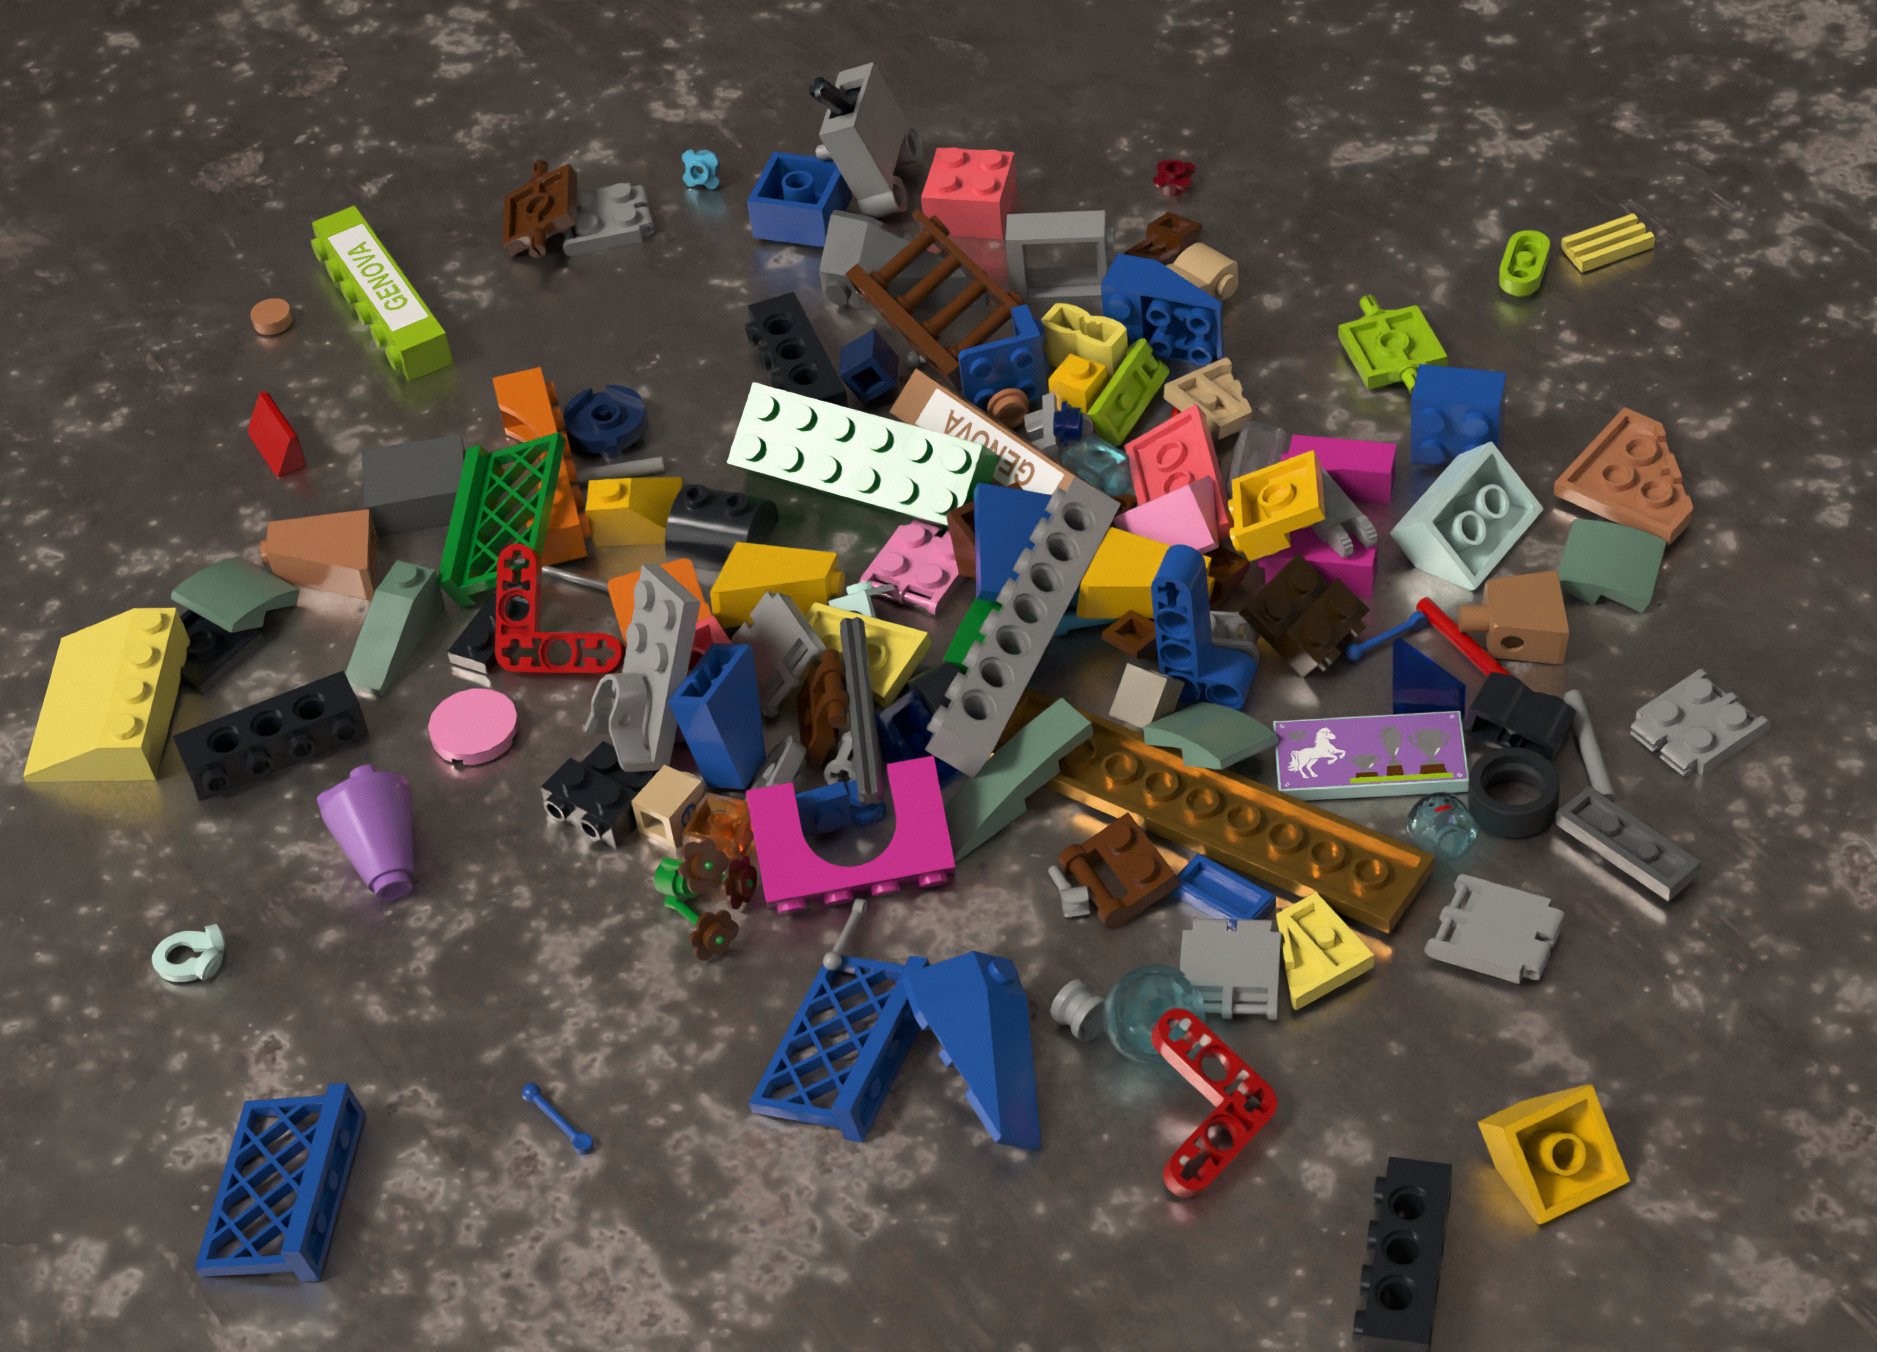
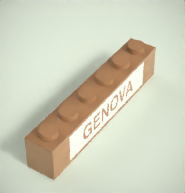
M915 369L889 411L905 424L983 444L998 454L999 459L991 485L1006 487L1018 482L1023 490L1053 495L1058 487L1066 491L1076 476L1106 494L938 379L918 369Z

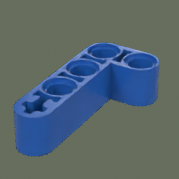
M1176 544L1170 546L1151 585L1159 671L1185 682L1178 699L1179 702L1189 704L1199 702L1213 703L1234 710H1240L1245 703L1257 674L1256 662L1243 652L1213 646L1204 557L1199 551L1187 545Z

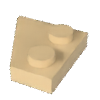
M1227 357L1173 380L1164 386L1163 398L1181 412L1197 404L1206 415L1210 434L1218 440L1251 425V407L1248 400L1242 396L1243 389L1239 380H1234L1231 374L1232 363Z

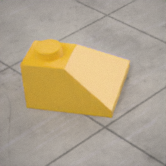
M683 477L589 480L585 511L594 547L665 543L669 513L676 496L684 487Z
M1591 1084L1523 1100L1478 1121L1496 1170L1537 1224L1541 1225L1630 1182L1596 1092Z

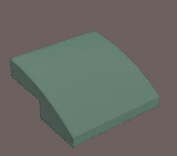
M1574 519L1570 526L1557 569L1561 590L1592 605L1595 604L1600 595H1603L1643 613L1651 601L1667 540L1621 524Z
M237 556L214 563L193 574L172 590L171 599L233 633L262 627L265 612L268 610L297 605L300 589L250 561Z
M1199 702L1143 726L1145 745L1182 748L1184 766L1223 769L1278 744L1277 734L1264 724L1240 711L1213 703Z

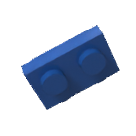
M1027 304L1011 308L1014 337L964 349L958 355L963 397L987 413L990 399L996 393L1005 389L1015 388L1023 391L1029 403L1042 400V396L1048 394L1045 375L1050 374L1047 356L1042 349V344L1046 343L1045 330L1040 318L1033 319Z

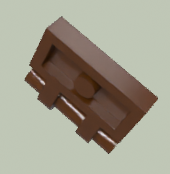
M835 649L823 651L821 655L822 663L817 670L810 668L796 698L800 742L806 747L804 758L807 760L806 766L821 768L828 751L833 752L836 748L839 728L847 723L846 714L849 712L848 693L843 690V684L846 681L845 665L840 661L839 652Z

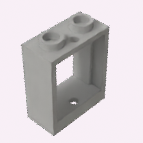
M1105 210L1007 214L1006 251L1010 291L1016 292L1025 303L1102 300L1101 283L1115 259H1108V252L1115 251L1114 227H1106ZM1096 243L1097 266L1028 269L1026 245Z

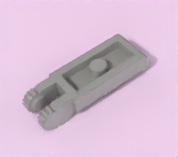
M1321 466L1326 519L1311 525L1312 530L1323 543L1327 542L1343 558L1352 555L1354 551L1352 540L1347 534L1349 532H1352L1362 542V545L1367 548L1378 543V535L1372 522H1369L1366 515L1361 513Z

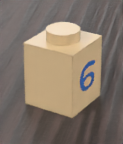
M665 764L631 801L638 831L675 849L708 813L702 781L689 772H680Z

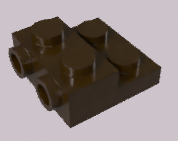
M1297 553L1238 614L1304 677L1316 666L1323 672L1340 656L1342 652L1336 645L1342 639L1350 644L1368 626L1362 618L1370 609L1339 578L1329 584Z

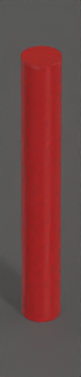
M1424 597L1417 603L1416 610L1423 612L1428 618V622L1487 678L1491 672L1512 676L1468 633H1460L1458 624L1429 597Z

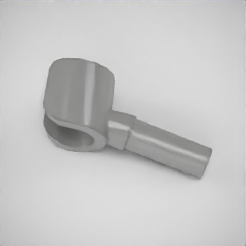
M1051 866L1048 872L1061 895L1064 916L1090 915L1087 886L1071 888L1070 883H1068L1059 866Z

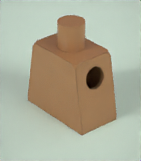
M1544 571L1490 579L1485 583L1482 605H1459V632H1485L1488 653L1493 658L1564 665L1570 632L1558 571Z

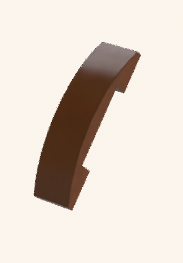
M1220 545L1219 548L1202 554L1212 558L1209 576L1215 578L1214 588L1209 600L1210 611H1217L1224 604L1250 568L1249 560ZM1130 610L1102 632V640L1136 659H1145L1158 655L1154 619H1147Z

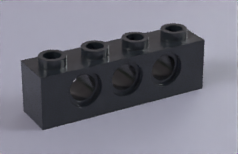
M794 291L748 305L750 322L745 323L747 338L751 347H759L757 348L758 358L763 371H771L770 380L772 387L849 408L846 390Z
M343 670L173 735V738L197 798L201 801L370 734L360 703Z
M1389 1157L1386 1177H1376L1373 1208H1380L1381 1213L1379 1221H1369L1366 1247L1367 1252H1374L1373 1265L1363 1264L1360 1281V1297H1368L1366 1311L1356 1310L1353 1327V1342L1362 1343V1352H1430L1452 1193V1164ZM1404 1217H1413V1218H1416V1219L1407 1220V1219H1403V1218H1404ZM1406 1261L1409 1264H1397L1395 1262ZM1391 1306H1400V1307H1403L1404 1309H1401V1310H1392V1309H1389L1388 1307H1391Z

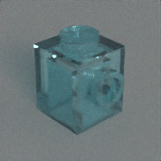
M1093 433L1062 455V463L1111 497L1124 495L1131 488L1129 455Z

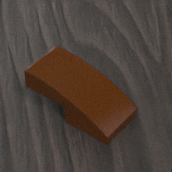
M1167 212L1147 224L1146 239L1125 251L1124 254L1157 260L1165 266L1173 264L1178 256L1195 242L1202 231V224Z

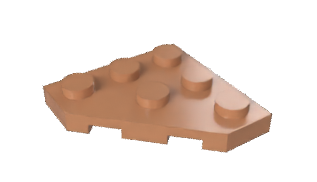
M1625 407L1554 482L1555 496L1618 524L1636 528L1667 540V546H1670L1693 520L1694 507L1690 496H1686L1682 475L1673 453H1670L1667 446L1666 432L1663 424Z

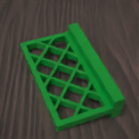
M559 432L488 453L481 444L467 448L436 582L461 608L476 604L478 592L497 587L498 557L495 554L512 537L516 539L513 544L518 543L531 547L537 551L542 559L566 441ZM548 451L547 456L534 468L531 464L542 453ZM516 461L504 473L505 469L502 467V465ZM526 470L530 471L514 490L510 487ZM542 481L540 489L529 501H526L524 498ZM507 491L509 495L497 507L498 499ZM521 503L523 507L505 523L503 521L504 518ZM535 515L533 523L520 536L517 531ZM500 525L502 529L490 540L491 532ZM490 559H493L495 563L482 575L484 566ZM526 559L525 563L510 567V569L517 571L518 581L521 580V570L529 568L530 562Z

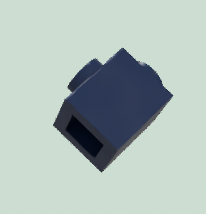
M874 328L841 348L839 377L856 397L865 404L897 385L899 356Z

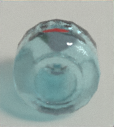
M1436 792L1422 797L1413 805L1407 818L1408 832L1418 849L1435 855V862L1440 864L1451 863L1462 858L1472 849L1477 839L1478 829L1473 816L1463 802L1450 793Z

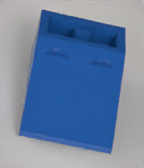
M1121 253L1117 254L1101 283L1103 317L1114 319L1126 327L1128 347L1135 341L1144 338L1153 348L1151 354L1154 357L1202 367L1224 358L1223 310L1221 302L1157 260Z

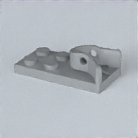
M642 564L639 582L636 583L634 588L635 605L632 622L626 631L627 649L622 673L605 675L600 680L591 700L590 715L586 724H583V729L588 734H610L619 764L626 772L660 770L664 764L670 766L678 722L668 701L686 679L701 603L659 564ZM612 697L609 706L601 707L604 698Z

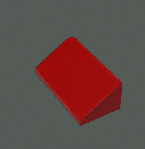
M266 391L259 393L249 423L248 434L276 477L280 478L304 468L306 461L297 434L270 394L266 393Z

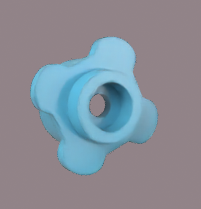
M690 149L682 155L686 168L683 181L686 185L694 187L696 184L705 185L708 189H714L719 185L720 179L717 175L720 171V162L715 153L707 150L695 152ZM698 167H702L704 172H700Z

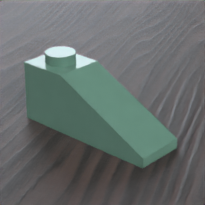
M397 560L377 587L345 672L352 689L382 697L442 612L445 603L441 589L436 584L437 575L435 569Z

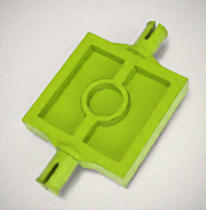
M1370 294L1369 300L1367 296H1364L1359 302V306L1365 313V316L1359 320L1338 325V337L1368 390L1402 381L1412 396L1419 364L1448 367V356L1418 305L1398 310H1383L1379 306L1376 297Z

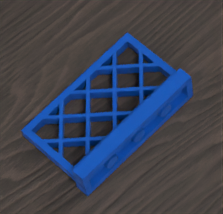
M841 955L842 964L837 970L830 971L822 964L748 1103L752 1113L840 1128L845 1140L863 1143L921 1029L913 1015L902 978L909 972L930 966L928 958L910 955L906 965ZM837 971L855 974L857 979L834 990H831L829 986ZM887 979L897 981L893 989L877 997L874 996L870 987ZM865 991L869 1001L843 1012L839 1002ZM831 1006L834 1007L838 1014L837 1016L814 1027L811 1026L810 1021L814 1014ZM877 1013L878 1019L875 1025L855 1035L851 1024ZM845 1028L850 1038L825 1050L822 1048L819 1042L820 1039ZM814 1043L818 1051L817 1054L794 1065L791 1064L790 1059L795 1051ZM857 1050L859 1056L854 1065L835 1073L831 1062ZM823 1066L826 1067L830 1074L829 1077L803 1088L799 1080L800 1077ZM789 1082H794L798 1092L781 1100L770 1099L775 1089ZM835 1089L838 1090L839 1094L832 1109L812 1106L810 1101Z
M347 1083L328 1084L326 1095L245 1101L194 1268L200 1277L294 1272L301 1282L320 1281L365 1116L364 1109ZM310 1113H320L318 1122L301 1134L295 1127L297 1123ZM277 1116L279 1118L278 1121L257 1137L253 1134L257 1117ZM290 1130L296 1139L272 1156L266 1147ZM306 1149L309 1152L307 1162L289 1175L283 1166ZM261 1152L267 1161L243 1178L241 1176L243 1165ZM277 1171L284 1180L260 1198L253 1189ZM295 1191L297 1194L295 1204L277 1218L270 1209L291 1192ZM249 1194L255 1203L231 1221L228 1217L231 1206ZM265 1213L272 1223L248 1241L241 1231ZM281 1233L285 1236L281 1255L260 1256L259 1250ZM236 1236L243 1244L227 1258L215 1259L218 1249Z

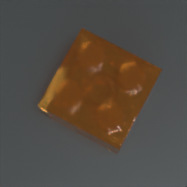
M704 792L682 833L684 845L688 842L701 843L705 839H711L716 843V850L725 852L729 860L732 858L738 859L741 855H745L754 838L748 801Z

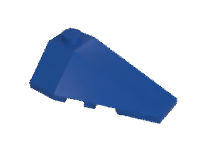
M971 951L907 973L902 978V983L916 1021L923 1031L932 1029L940 1041L943 1049L938 1055L945 1066H955L969 1086L964 1095L994 1142L1036 1151L1041 1146L1027 997L1013 960L1002 956Z

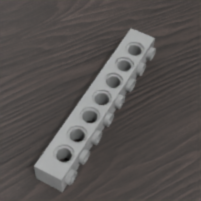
M1076 476L1066 491L1059 487L1056 489L1045 508V511L1051 514L1049 520L1042 517L1029 537V541L1035 544L1034 548L1031 550L1025 547L1012 569L1019 574L1016 581L1009 577L996 599L998 603L1002 604L1000 611L992 609L979 630V633L986 636L983 643L975 640L962 662L969 669L965 676L959 672L957 673L944 695L951 700L948 708L940 705L927 727V730L934 734L925 749L926 751L974 779L997 744L1121 503Z

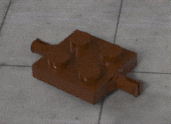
M537 160V164L535 162L532 164V177L530 181L518 190L504 196L502 246L511 256L526 249L529 250L532 257L541 258V254L543 256L546 254L547 238L556 233H563L576 224L577 172L569 163L552 172H548V163L543 160Z

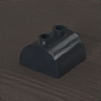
M700 484L684 486L673 502L667 521L665 534L667 562L687 558L691 560L695 568L720 573L736 542L766 544L779 520L775 503L772 500L748 496L741 492H727L707 488Z

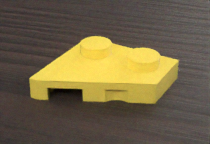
M1317 892L1276 914L1277 932H1281V953L1291 1005L1296 1011L1374 967V954Z

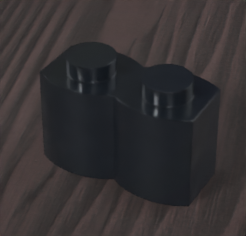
M1491 672L1470 706L1462 730L1471 738L1486 746L1496 749L1521 747L1538 752L1552 763L1571 730L1577 712L1557 696L1533 692L1514 676Z

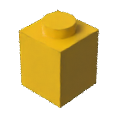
M1069 354L1048 379L1049 392H1054L1057 396V408L1060 412L1065 414L1071 409H1078L1080 412L1088 413L1108 384L1105 365L1073 354Z

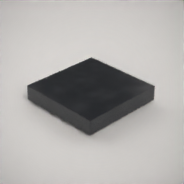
M188 609L180 616L190 639L189 647L187 646L185 664L180 670V683L204 695L265 642L262 632L253 628L231 633Z

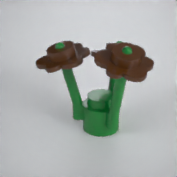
M705 839L701 843H686L681 852L683 860L664 857L654 876L656 889L661 894L666 895L664 905L677 910L696 927L697 930L689 936V943L695 947L694 955L701 961L710 959L714 953L716 955L724 954L730 942L737 936L739 926L734 920H731V914L727 910H720L716 915L712 912H706L699 916L684 901L705 893L709 887L718 888L722 884V893L727 896L728 907L737 910L743 902L748 903L757 886V870L753 865H750V858L746 855H741L738 859L732 858L729 860L725 852L716 850V843L711 839Z

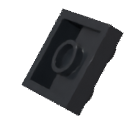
M602 741L581 763L569 758L540 787L544 799L543 805L553 819L559 822L566 821L581 829L588 838L594 841L601 840L617 848L637 828L631 801L659 770L624 771L619 764L615 747Z

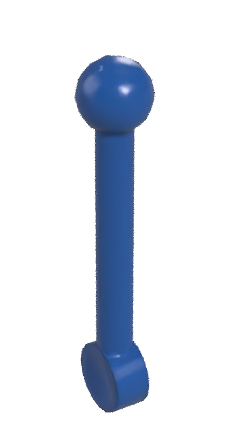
M1417 611L1410 616L1408 621L1359 645L1356 643L1349 644L1345 649L1346 658L1356 661L1361 658L1363 652L1408 630H1421L1428 623V618L1423 612Z
M526 1084L522 1089L524 1100L534 1102L573 1141V1147L577 1154L587 1155L591 1153L594 1148L591 1135L579 1133L541 1095V1089L537 1084Z

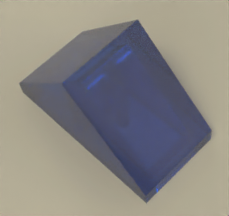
M1398 637L1394 640L1392 715L1460 711L1461 719L1464 718L1466 685L1402 638Z
M914 690L909 691L875 715L881 756L887 764L934 756L925 750L934 734L927 730L932 718ZM934 756L939 784L959 771Z

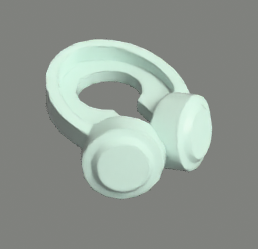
M217 924L205 926L206 932L182 931L161 941L152 954V964L158 975L171 982H188L199 978L205 981L212 977L218 971L223 959L225 938L222 930ZM178 946H189L194 952H203L199 958H190L182 964H171L167 961L168 953Z

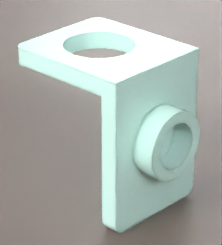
M868 580L846 587L847 596L828 602L831 607L850 612L855 610L862 615L876 618L870 597L895 590L893 583L874 588L872 581Z

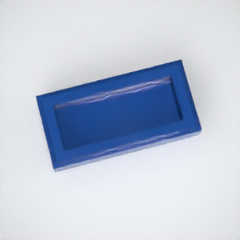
M1199 853L1176 875L1181 885L1170 892L1171 895L1214 919H1228V927L1237 931V919L1264 920L1276 908V896Z

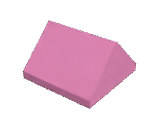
M1209 475L1113 518L1117 529L1172 546L1176 544L1187 545L1199 551L1201 555L1219 548L1213 479Z

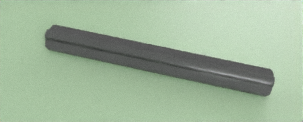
M846 617L840 622L843 663L845 665L846 691L849 698V718L858 800L864 805L870 803L879 804L884 799V788L865 624L859 617L853 619Z

